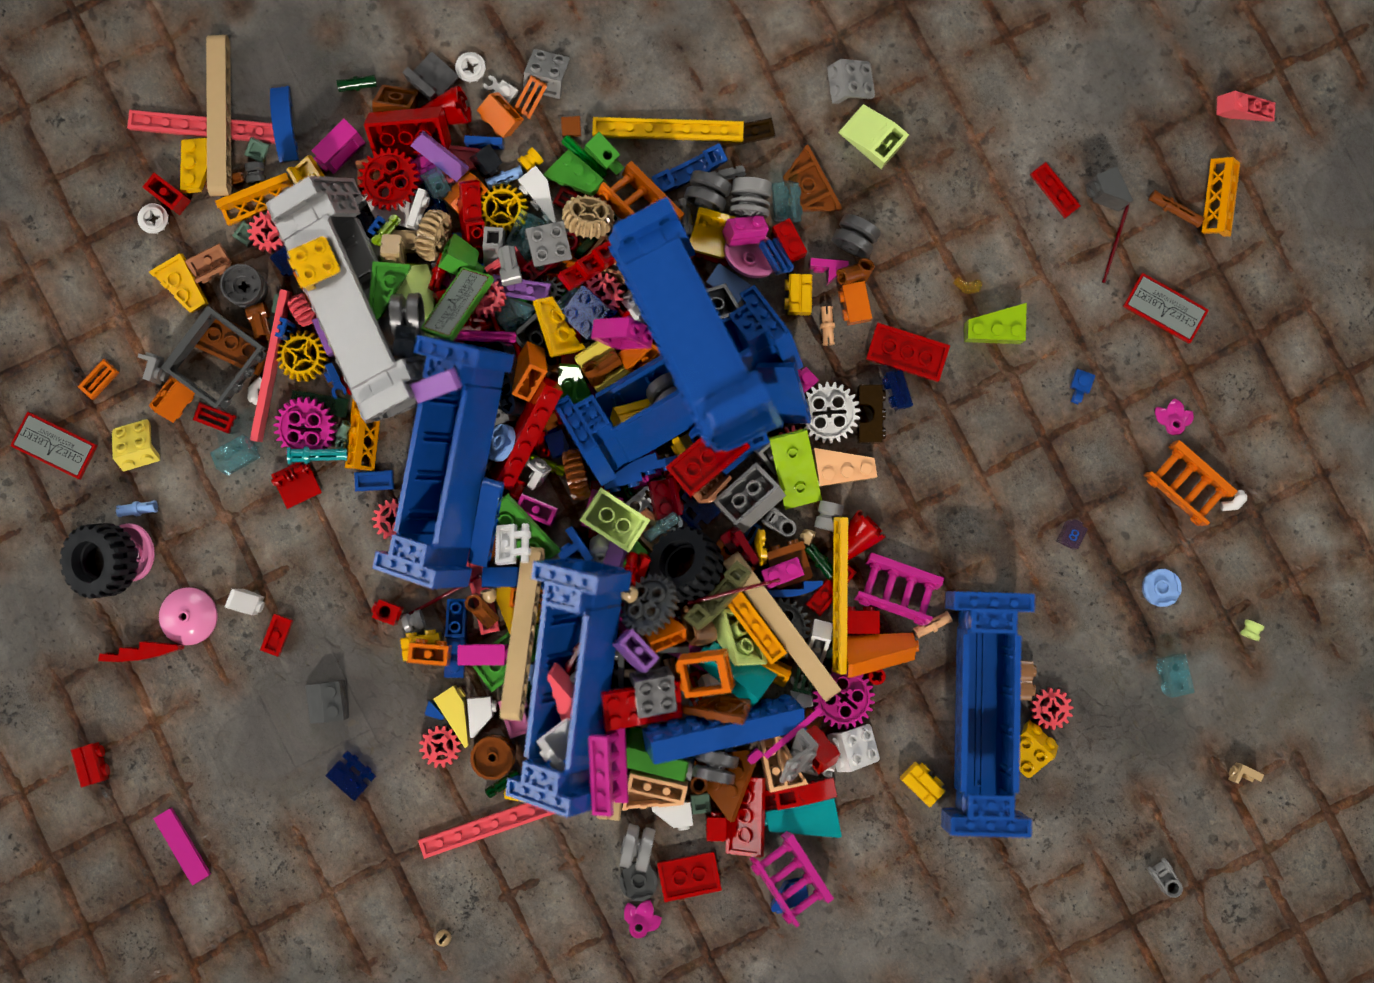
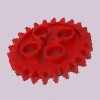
M388 147L387 153L382 148H380V154L373 151L374 157L366 156L369 162H362L365 169H359L363 176L357 177V179L363 181V183L358 185V187L364 189L361 194L367 196V202L372 201V206L376 207L379 204L380 210H383L385 206L387 211H391L392 206L396 211L399 210V205L405 208V201L412 203L410 197L416 196L414 190L419 188L416 186V183L421 182L419 178H416L420 172L414 170L418 165L412 163L413 158H406L407 153L402 152L400 154V150L397 148L394 153L390 147ZM396 162V169L390 171V164ZM380 171V177L377 180H373V174ZM388 176H391V177H392V178L390 179V180H391L390 183L387 182V181H388ZM406 179V185L399 188V181ZM389 188L388 196L382 197V191Z

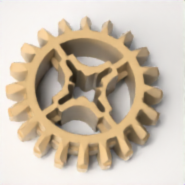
M586 194L584 197L577 195L576 198L571 197L570 201L566 202L562 210V220L564 221L565 228L569 229V233H575L576 237L580 235L583 239L585 237L590 239L596 237L599 239L600 236H605L606 233L610 232L614 224V211L611 209V205H607V201H601L600 197L594 198L593 195L589 197Z
M433 209L426 212L424 217L421 218L417 236L415 237L418 256L430 262L437 261L439 253L443 252L444 246L452 234L450 215L442 210Z

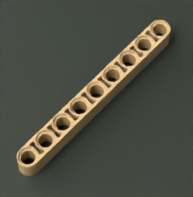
M209 35L206 38L207 189L210 196L231 195L230 40L228 35Z
M529 547L531 548L529 563H521L520 561L500 708V718L504 720L522 721L524 717L542 582L531 579L533 561L545 560V549L540 547Z
M738 551L722 563L728 570L736 561H739L751 571L752 574L743 587L761 583ZM761 586L743 591L824 701L827 702L841 691L840 687L767 589Z

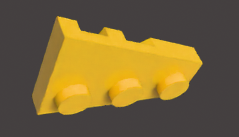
M207 138L181 140L180 191L182 194L202 192L207 179Z
M179 253L149 271L190 313H195L209 304L199 284L195 282V277L185 262L184 254Z
M553 297L533 301L550 357L580 352L586 349L583 343L580 344L575 337L576 332L574 329H570L566 323L565 315Z

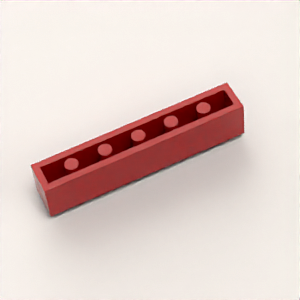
M543 378L530 402H527L514 427L516 438L512 452L505 460L496 462L490 476L493 480L504 482V489L512 491L563 393L558 382Z

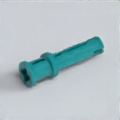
M287 447L288 464L292 462L308 464L310 461H347V448L310 449L304 447L303 449H291V447Z

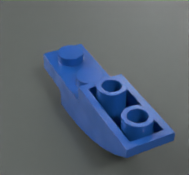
M656 453L639 458L619 470L615 474L617 478L605 484L604 489L613 493L620 491V487L628 485V488L639 486V482L643 481L641 473H645V476L655 474L657 469L663 468L664 471H667L666 466L676 459L677 456L657 460Z
M447 599L445 638L447 645H452L450 665L444 666L445 678H464L465 665H458V645L467 644L466 599Z

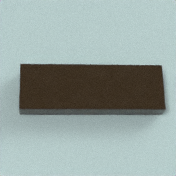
M772 118L744 123L743 142H718L722 148L775 138Z

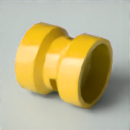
M533 147L527 151L528 155H522L517 159L527 172L535 165H541L544 162Z

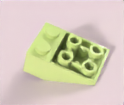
M864 104L839 131L841 136L880 169L887 164L909 136L895 122Z

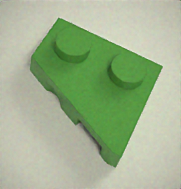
M559 363L558 384L563 390L560 399L568 395L573 403H579L591 396L592 394L579 365Z

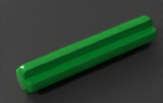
M569 135L562 139V144L567 149L572 151L602 178L606 176V171Z

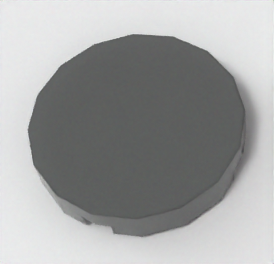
M635 861L632 862L629 869H623L620 876V888L623 894L631 900L644 901L655 893L658 886V875L650 864H648L646 872L637 871Z

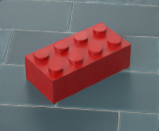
M443 106L371 112L364 122L372 153L375 151L380 154V148L384 149L387 153V149L390 147L393 153L397 148L400 150V154L405 152L407 155H419L420 153L411 147V143L422 131H425L447 150L452 142Z

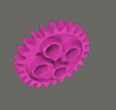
M298 397L297 401L292 399L290 404H283L285 409H279L278 411L281 415L275 416L279 422L273 424V426L279 429L274 432V434L280 435L276 441H283L281 448L286 446L291 447V449H303L304 447L326 449V447H331L332 444L329 440L333 441L336 439L331 434L337 432L332 426L336 425L337 422H331L334 415H328L330 408L323 409L324 402L317 405L318 400L313 399L311 402L310 397H306L304 400L302 397ZM294 413L300 416L299 422L294 420ZM313 415H316L318 417V424H315L312 421ZM289 424L298 427L305 425L306 428H321L322 431H318L315 429H310L306 431L305 428H290ZM293 431L298 434V441L293 439ZM311 434L316 435L317 443L311 440Z
M831 668L830 675L836 683L841 678L846 680L847 686L841 689L840 693H847L846 698L853 702L857 709H854L845 701L840 702L841 698L837 694L834 696L835 701L832 704H827L818 691H813L812 693L817 695V698L812 699V702H818L814 709L816 710L820 707L823 712L818 717L824 715V723L831 720V727L837 723L838 729L841 728L842 724L848 729L851 723L855 728V721L862 724V716L869 718L866 711H873L869 707V704H875L874 701L870 700V697L875 696V694L869 693L873 686L866 685L869 679L863 680V675L848 678L847 674L834 673ZM853 692H861L862 698L860 701L856 702L853 700ZM843 706L849 707L850 713L848 716L843 717L840 714V709Z

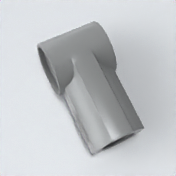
M502 246L498 249L503 287L523 283L514 246Z

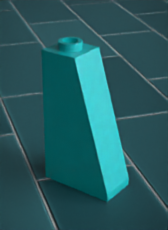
M713 642L710 647L705 645L701 651L722 649L720 644ZM730 660L735 683L732 693L738 698L751 700L752 708L768 689L777 674L761 665L735 666ZM717 661L697 663L721 683Z
M834 798L788 809L765 811V827L768 826L769 832L785 833L788 831L792 834L842 837Z

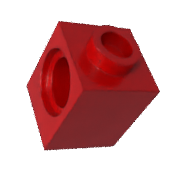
M379 599L378 602L375 601L371 610L373 613L372 618L395 626L399 622L404 607L384 599ZM385 606L390 608V615L388 617L382 614V609Z
M712 811L711 814H707L706 841L726 842L727 818L725 815H722V812Z

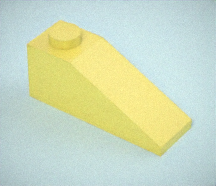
M454 685L435 697L434 701L464 748L471 744L467 703L464 698L466 694L461 687Z

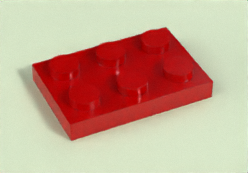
M714 851L657 862L664 902L722 891Z

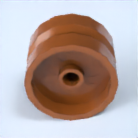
M491 734L485 736L474 745L471 751L470 762L472 769L478 776L486 780L502 778L512 769L516 760V751L512 742L502 735ZM491 754L496 756L495 761H493V758H490Z

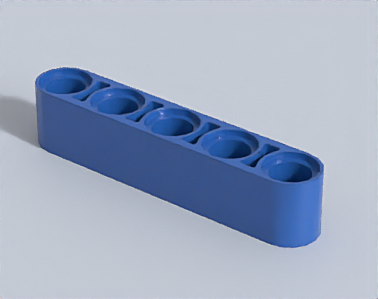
M484 478L482 482L468 563L485 568H488L490 564L504 482Z

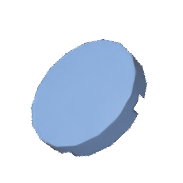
M499 424L494 428L489 459L501 462L509 456L516 438L513 427Z
M1155 569L1149 572L1142 582V593L1145 599L1150 604L1158 607H1167L1174 604L1182 592L1179 577L1167 569Z

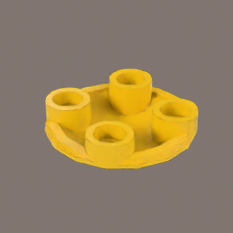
M758 528L754 539V552L760 560L759 565L762 567L767 565V549L763 548L766 537L765 529L761 530Z

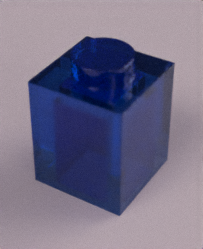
M558 428L552 429L547 432L548 435L544 436L553 459L561 457L563 452L570 449L562 429L559 431Z

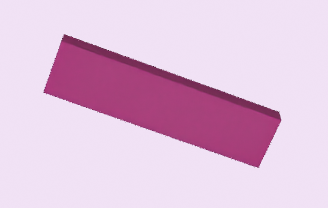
M173 808L153 818L192 886L211 875Z

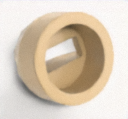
M810 529L803 530L800 534L801 541L810 546L816 532Z
M630 586V591L621 592V597L628 603L634 602L638 596V590L633 586Z
M489 588L480 592L482 599L486 603H492L496 600L497 593L495 588Z
M445 929L440 930L435 936L437 945L441 947L447 946L452 938L451 933ZM445 934L447 937L441 943L439 940Z

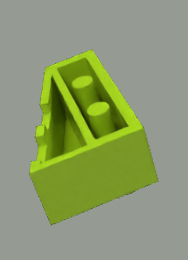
M1027 303L967 320L964 323V342L1022 344L1026 341Z

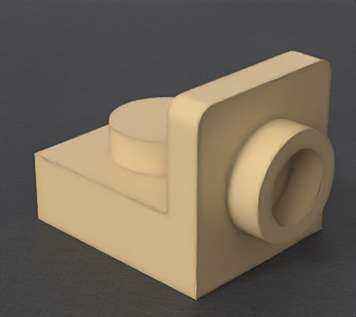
M1236 762L1230 768L1228 780L1239 783L1241 778H1244L1250 782L1254 780L1261 782L1264 774Z

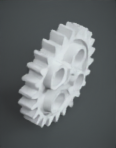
M826 382L825 387H822L819 383L818 390L811 387L813 393L806 392L808 397L806 401L812 418L811 423L800 424H806L804 428L811 430L808 435L809 437L814 434L816 435L815 441H818L821 437L824 444L827 439L833 444L834 438L841 442L840 436L847 439V432L854 433L851 427H858L854 420H860L856 413L861 412V410L855 408L859 401H852L856 395L849 396L850 389L843 391V384L837 388L836 382L833 383L832 387H830L828 382ZM838 397L844 400L843 406L839 408L833 405L834 399ZM817 399L824 400L825 404L822 409L814 407V402ZM828 408H831L832 411H847L844 414H832L831 418H828L826 414L812 415L813 412H827ZM839 416L845 419V424L841 427H837L834 423L835 419ZM818 418L826 420V425L823 428L816 427L815 422Z

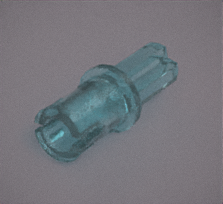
M672 512L661 521H656L653 527L643 532L644 537L648 542H652L661 534H666L668 529L680 521L678 515Z

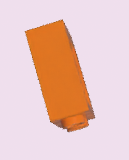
M727 648L681 654L676 661V671L680 673L681 677L680 689L684 692L685 698L731 693L735 686ZM717 661L721 684L692 688L687 664Z

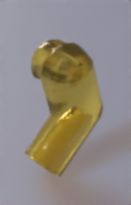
M958 276L953 282L965 294L977 293L982 287V282L978 279L966 282Z

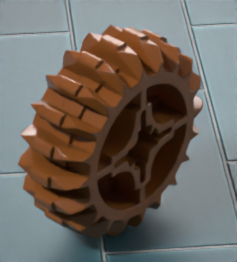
M579 448L563 452L562 460L572 499L575 501L590 497L589 479L583 455Z

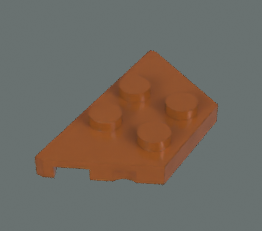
M806 145L783 176V181L799 211L822 212L842 210V206L809 145Z
M719 694L697 701L698 706L682 705V714L703 717L706 720H719L721 723L743 725L751 709V700Z
M753 750L726 752L728 755L739 757L737 768H724V770L733 772L736 775L734 785L714 781L708 782L706 791L730 822H734L756 765V763L750 764L747 760L749 759L747 755Z

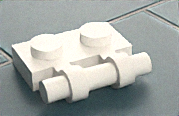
M515 524L496 526L495 564H516L517 556H521V563H529V556L531 555V548H529V539L531 538L529 524H522L521 531H517V525ZM517 539H521V548H517Z

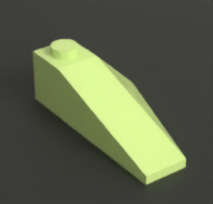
M428 264L411 266V270L396 294H402L406 299L410 293H420L424 304L425 321L435 306V300L432 295L433 291L428 289L432 277ZM424 333L423 335L426 337L437 338L436 336L427 333Z

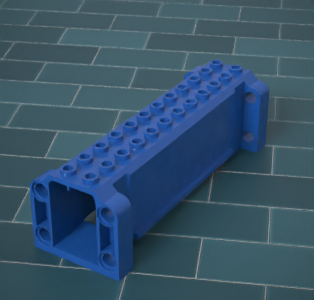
M668 197L616 223L612 228L613 232L608 238L611 244L608 248L617 262V267L622 273L624 281L631 291L632 297L649 327L648 330L655 340L656 346L663 356L669 372L673 376V381L682 394L681 397L688 407L690 415L699 429V434L707 447L711 446L714 451H731L782 425L780 416L756 370L748 373L695 270L690 257L696 255Z
M753 285L739 293L744 305L729 313V319L726 317L722 319V322L748 373L756 370L757 363L795 362L797 371L803 368V363L790 330L757 287ZM662 355L595 394L596 397L592 394L574 405L567 395L560 399L555 406L601 486L617 478L615 475L616 471L696 425L679 390L674 391L617 426H614L610 419L614 407L648 399L646 389L649 384L661 375L669 373Z
M417 335L414 353L427 356L422 378H429L454 368L462 387L418 403L394 531H396V534H392L389 551L375 552L372 568L431 589L469 587L472 568L467 567V560L471 547L479 495L485 476L505 372L511 373L515 355L461 342H451L444 339Z
M576 558L533 561L531 579L544 582L524 750V757H527V760L523 761L521 775L507 778L505 796L567 818L592 810L588 736L592 734L605 735L601 692L611 690L616 650L612 643L617 639L621 592L630 591L631 571L601 562ZM580 642L566 759L563 760L565 770L562 772L551 768L549 765L550 760L546 762L539 753L542 749L536 741L561 722L560 714L557 712L556 701L552 696L551 684L548 682V672L552 669L554 663H558L565 671L564 665L572 658L574 654L573 649Z
M945 591V609L959 610L956 644L954 765L956 800L955 807L941 808V827L950 836L1032 838V819L1021 811L1015 810V793H1019L1021 705V636L1017 635L1018 612H1035V594Z

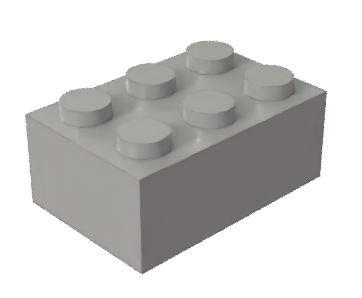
M755 463L714 500V503L744 534L786 495L781 487Z

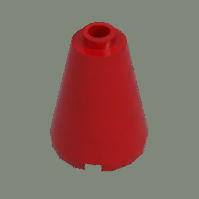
M460 86L452 87L420 107L443 106L448 125L467 124L472 121L470 106L467 107L465 102L468 100L467 96Z
M860 509L848 524V561L886 537L885 534H880L882 532L881 528L869 516L864 517L861 515L863 511Z

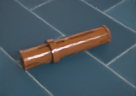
M1154 190L1148 198V201L1162 207L1163 211H1169L1197 228L1204 221L1205 217L1174 201V198H1168L1159 193L1157 190Z

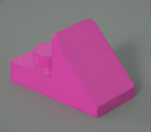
M811 258L809 261V269H812L813 272L824 273V271H827L826 285L837 277L836 272L838 269L849 265V261Z

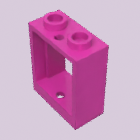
M343 119L311 151L315 155L313 159L325 172L330 170L335 174L366 142L358 131Z
M630 317L594 319L591 338L613 349L652 348L653 337L648 330L649 327Z
M509 644L458 645V665H506Z

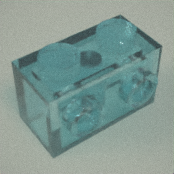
M244 434L210 452L215 468L227 476L261 458L255 442L251 441Z
M1175 654L1157 658L1158 664H1156L1158 674L1162 677L1161 689L1167 697L1173 698L1195 693L1186 654Z

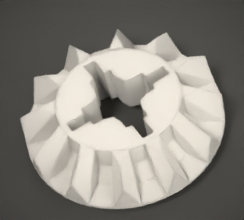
M467 52L457 59L455 69L462 81L470 83L473 81L478 82L484 76L486 66L479 54ZM468 61L472 66H476L474 67L473 74L470 70L466 71L468 69Z
M155 203L147 204L139 211L138 224L145 232L158 234V232L165 230L166 225L169 224V215L161 205ZM153 214L156 217H160L156 219L155 225L153 222L149 221L150 219H152Z

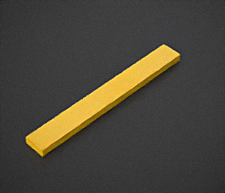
M593 117L592 137L600 132L605 138L743 142L744 121Z
M834 517L832 671L838 674H847L848 517Z

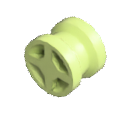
M1246 619L1244 622L1245 628L1241 630L1240 634L1249 639L1259 641V634L1264 630L1265 626Z

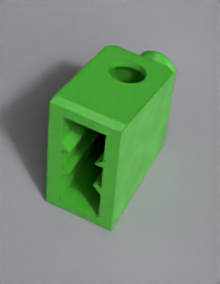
M600 132L585 145L584 150L605 171L610 168L617 176L625 168L618 161L620 156L618 151ZM603 155H608L610 159L606 160Z
M454 233L444 246L438 267L456 276L462 267L481 273L485 271V266L477 262L479 251Z

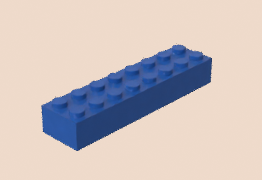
M785 694L776 699H762L750 709L743 725L721 723L719 720H706L703 717L689 715L686 719L682 720L671 719L663 724H650L642 728L645 750L655 765L787 735L805 720L804 708L793 696Z

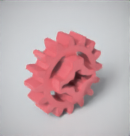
M267 211L266 215L260 212L259 218L254 216L255 222H249L252 229L247 230L248 233L252 234L249 237L250 241H254L252 245L256 248L259 247V250L262 252L266 249L268 253H271L272 249L278 252L279 246L285 248L279 237V232L271 220L269 211ZM258 236L263 237L264 243L259 240Z
M599 273L598 277L594 276L592 278V281H586L588 287H583L586 294H583L582 297L587 298L584 304L591 305L589 307L590 311L595 310V314H601L602 312L603 315H608V310L614 313V307L620 308L618 301L624 300L620 297V294H623L624 291L619 289L622 283H616L617 277L611 278V274L608 273L604 277L603 273ZM601 291L606 293L605 297L601 295Z
M499 281L491 284L471 315L476 313L477 318L484 315L485 319H487L488 314L494 317L495 311L501 312L500 306H505L504 300L506 295L503 286L499 285Z
M393 499L392 503L389 500H385V506L379 504L380 510H374L377 517H373L372 520L376 521L377 524L373 525V528H379L377 534L384 533V539H387L389 536L391 539L392 534H396V531H394L395 522L393 525V522H390V518H396L399 503L397 504V499ZM387 509H389V512L385 516H382L383 513ZM382 523L388 526L389 532L383 527Z
M1048 687L1047 692L1041 689V695L1035 694L1036 701H1031L1034 707L1030 708V711L1035 712L1031 717L1033 719L1038 718L1036 724L1041 725L1043 723V728L1045 729L1049 725L1052 730H1055L1056 725L1059 728H1063L1062 722L1068 724L1067 716H1073L1069 713V710L1074 708L1068 705L1072 700L1070 698L1065 699L1067 693L1062 692L1060 694V689L1058 688L1054 692L1051 687ZM1055 696L1058 697L1063 704H1059ZM1055 706V709L1051 712L1048 711V708ZM1040 713H1044L1048 721H1046Z
M437 725L435 726V731L432 728L428 729L429 735L424 733L422 736L425 740L419 742V744L423 745L419 752L425 753L422 759L428 758V765L434 762L435 768L439 764H441L442 768H445L446 762L450 765L453 764L452 758L456 760L459 758L456 752L462 751L458 747L461 741H457V735L452 734L453 729L447 730V725H444L442 729ZM435 734H444V736H442V738H437V737H434L433 735H435ZM450 739L452 740L453 748L450 747ZM442 742L444 749L438 750V744ZM428 744L431 746L432 753L429 752ZM439 755L448 756L445 759H437Z

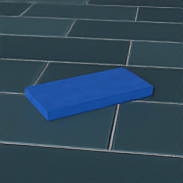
M795 362L757 363V373L771 397L781 421H784V423H811V414Z

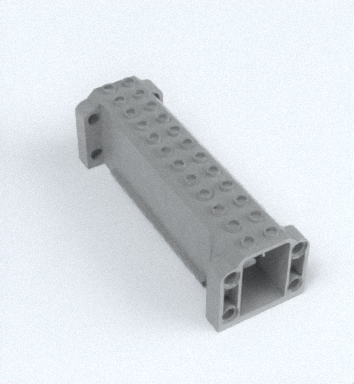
M308 176L269 200L266 206L287 251L321 236L327 239L340 267V273L314 284L316 289L307 291L303 287V290L308 296L311 308L319 320L320 328L324 331L327 343L332 349L336 363L343 373L344 381L348 384L352 398L360 411L361 418L365 424L388 419L418 406L410 385L426 379L422 378L426 356L414 353V349L413 358L392 356L394 336L390 325L389 305L378 323L369 305L372 262H378V259L360 220L356 218L361 213L354 198L361 195L354 178Z

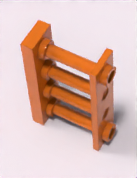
M632 161L626 165L622 173V179L611 187L603 182L597 192L601 201H607V205H611V209L622 220L635 213L629 206L640 197H644L650 203L648 206L668 197ZM630 183L637 191L623 201L616 192ZM668 197L681 222L685 213Z
M1173 441L1169 446L1172 450V455L1156 473L1150 471L1146 472L1144 476L1152 487L1160 489L1185 511L1195 525L1207 526L1210 522L1205 516L1222 497H1233L1238 491L1182 441ZM1178 459L1184 460L1187 463V467L1168 486L1161 478ZM1192 472H1197L1201 475V480L1183 499L1175 491ZM1207 484H1211L1215 488V494L1198 512L1190 504Z

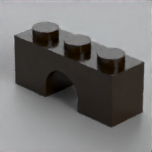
M860 384L857 387V401H859L857 406L870 408L873 415L870 422L858 424L857 444H881L883 439L886 438V428H883V420L886 419V409H883V401L886 400V390H883V385Z

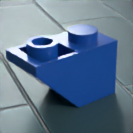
M803 876L785 880L778 892L780 894L803 878ZM806 885L785 901L789 908L796 907L809 897ZM774 898L770 903L772 912L777 914L784 913Z

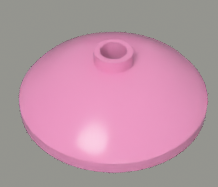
M765 236L764 242L766 243L769 238ZM725 243V258L728 264L738 273L750 278H764L774 273L759 247L760 243L728 247Z
M122 524L119 526L131 536L130 540H133L136 545L134 547L135 551H138L137 562L139 564L135 570L137 574L132 579V581H138L144 578L152 568L154 562L153 542L149 534L142 527L136 524Z
M191 587L181 588L169 594L163 601L159 611V623L163 633L171 641L181 645H194L206 640L214 631L218 619L217 608L213 599L206 592ZM183 613L186 614V619H185V620H183V619L181 618V615H182Z

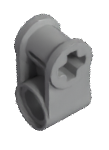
M774 507L766 513L763 519L759 520L762 524L783 537H791L796 532V524ZM786 523L791 524L793 527V531L789 534L784 533L782 530V526Z
M1164 857L1161 859V862L1153 867H1147L1151 877L1163 893L1172 898L1179 897L1182 894V884ZM1174 883V890L1168 892V885Z

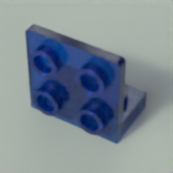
M585 285L578 289L562 310L565 315V321L587 340H594L591 338L594 319L613 318L618 311L615 307L606 305Z

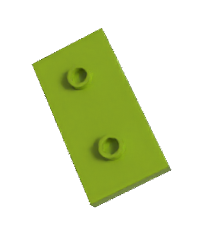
M804 428L770 437V447L779 486L786 495L782 499L785 510L822 500L807 429Z

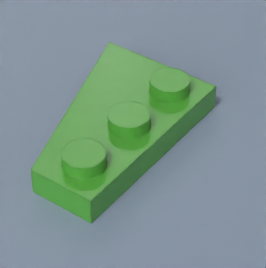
M569 149L543 174L548 181L552 180L559 185L572 187L574 190L590 196H594L598 192L603 182L606 183L599 174Z

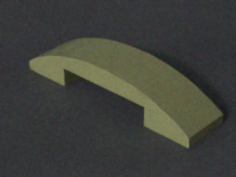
M736 561L724 574L725 578L708 596L742 588L751 576V571L739 561ZM738 593L703 601L700 605L696 603L683 618L699 631L715 619Z

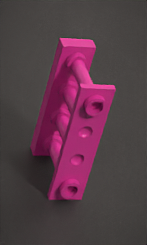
M871 552L865 565L871 568L864 592L859 591L854 599L864 606L872 605L914 620V623L918 625H928L933 617L926 615L932 592L942 586L944 578ZM880 570L888 572L889 575L882 599L871 595L878 571ZM897 577L905 578L907 581L900 605L889 602ZM917 583L925 587L919 612L908 608L914 585Z
M626 728L607 731L606 735L592 734L588 736L592 815L611 817L614 814L613 802H629Z
M786 831L781 835L784 840L782 846L760 862L753 856L750 858V861L753 864L751 866L753 872L757 876H761L784 912L782 917L788 925L791 923L798 927L799 923L795 918L817 900L830 903L834 898L795 836ZM787 851L791 852L794 856L793 861L769 878L764 868ZM796 868H802L805 873L803 878L780 894L775 884ZM812 884L815 889L813 894L790 910L785 901L805 885Z

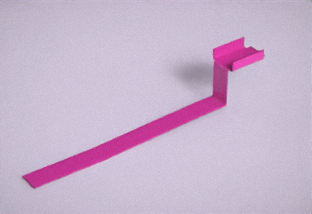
M818 707L764 754L755 748L747 755L749 763L754 764L763 756L768 759L823 711Z

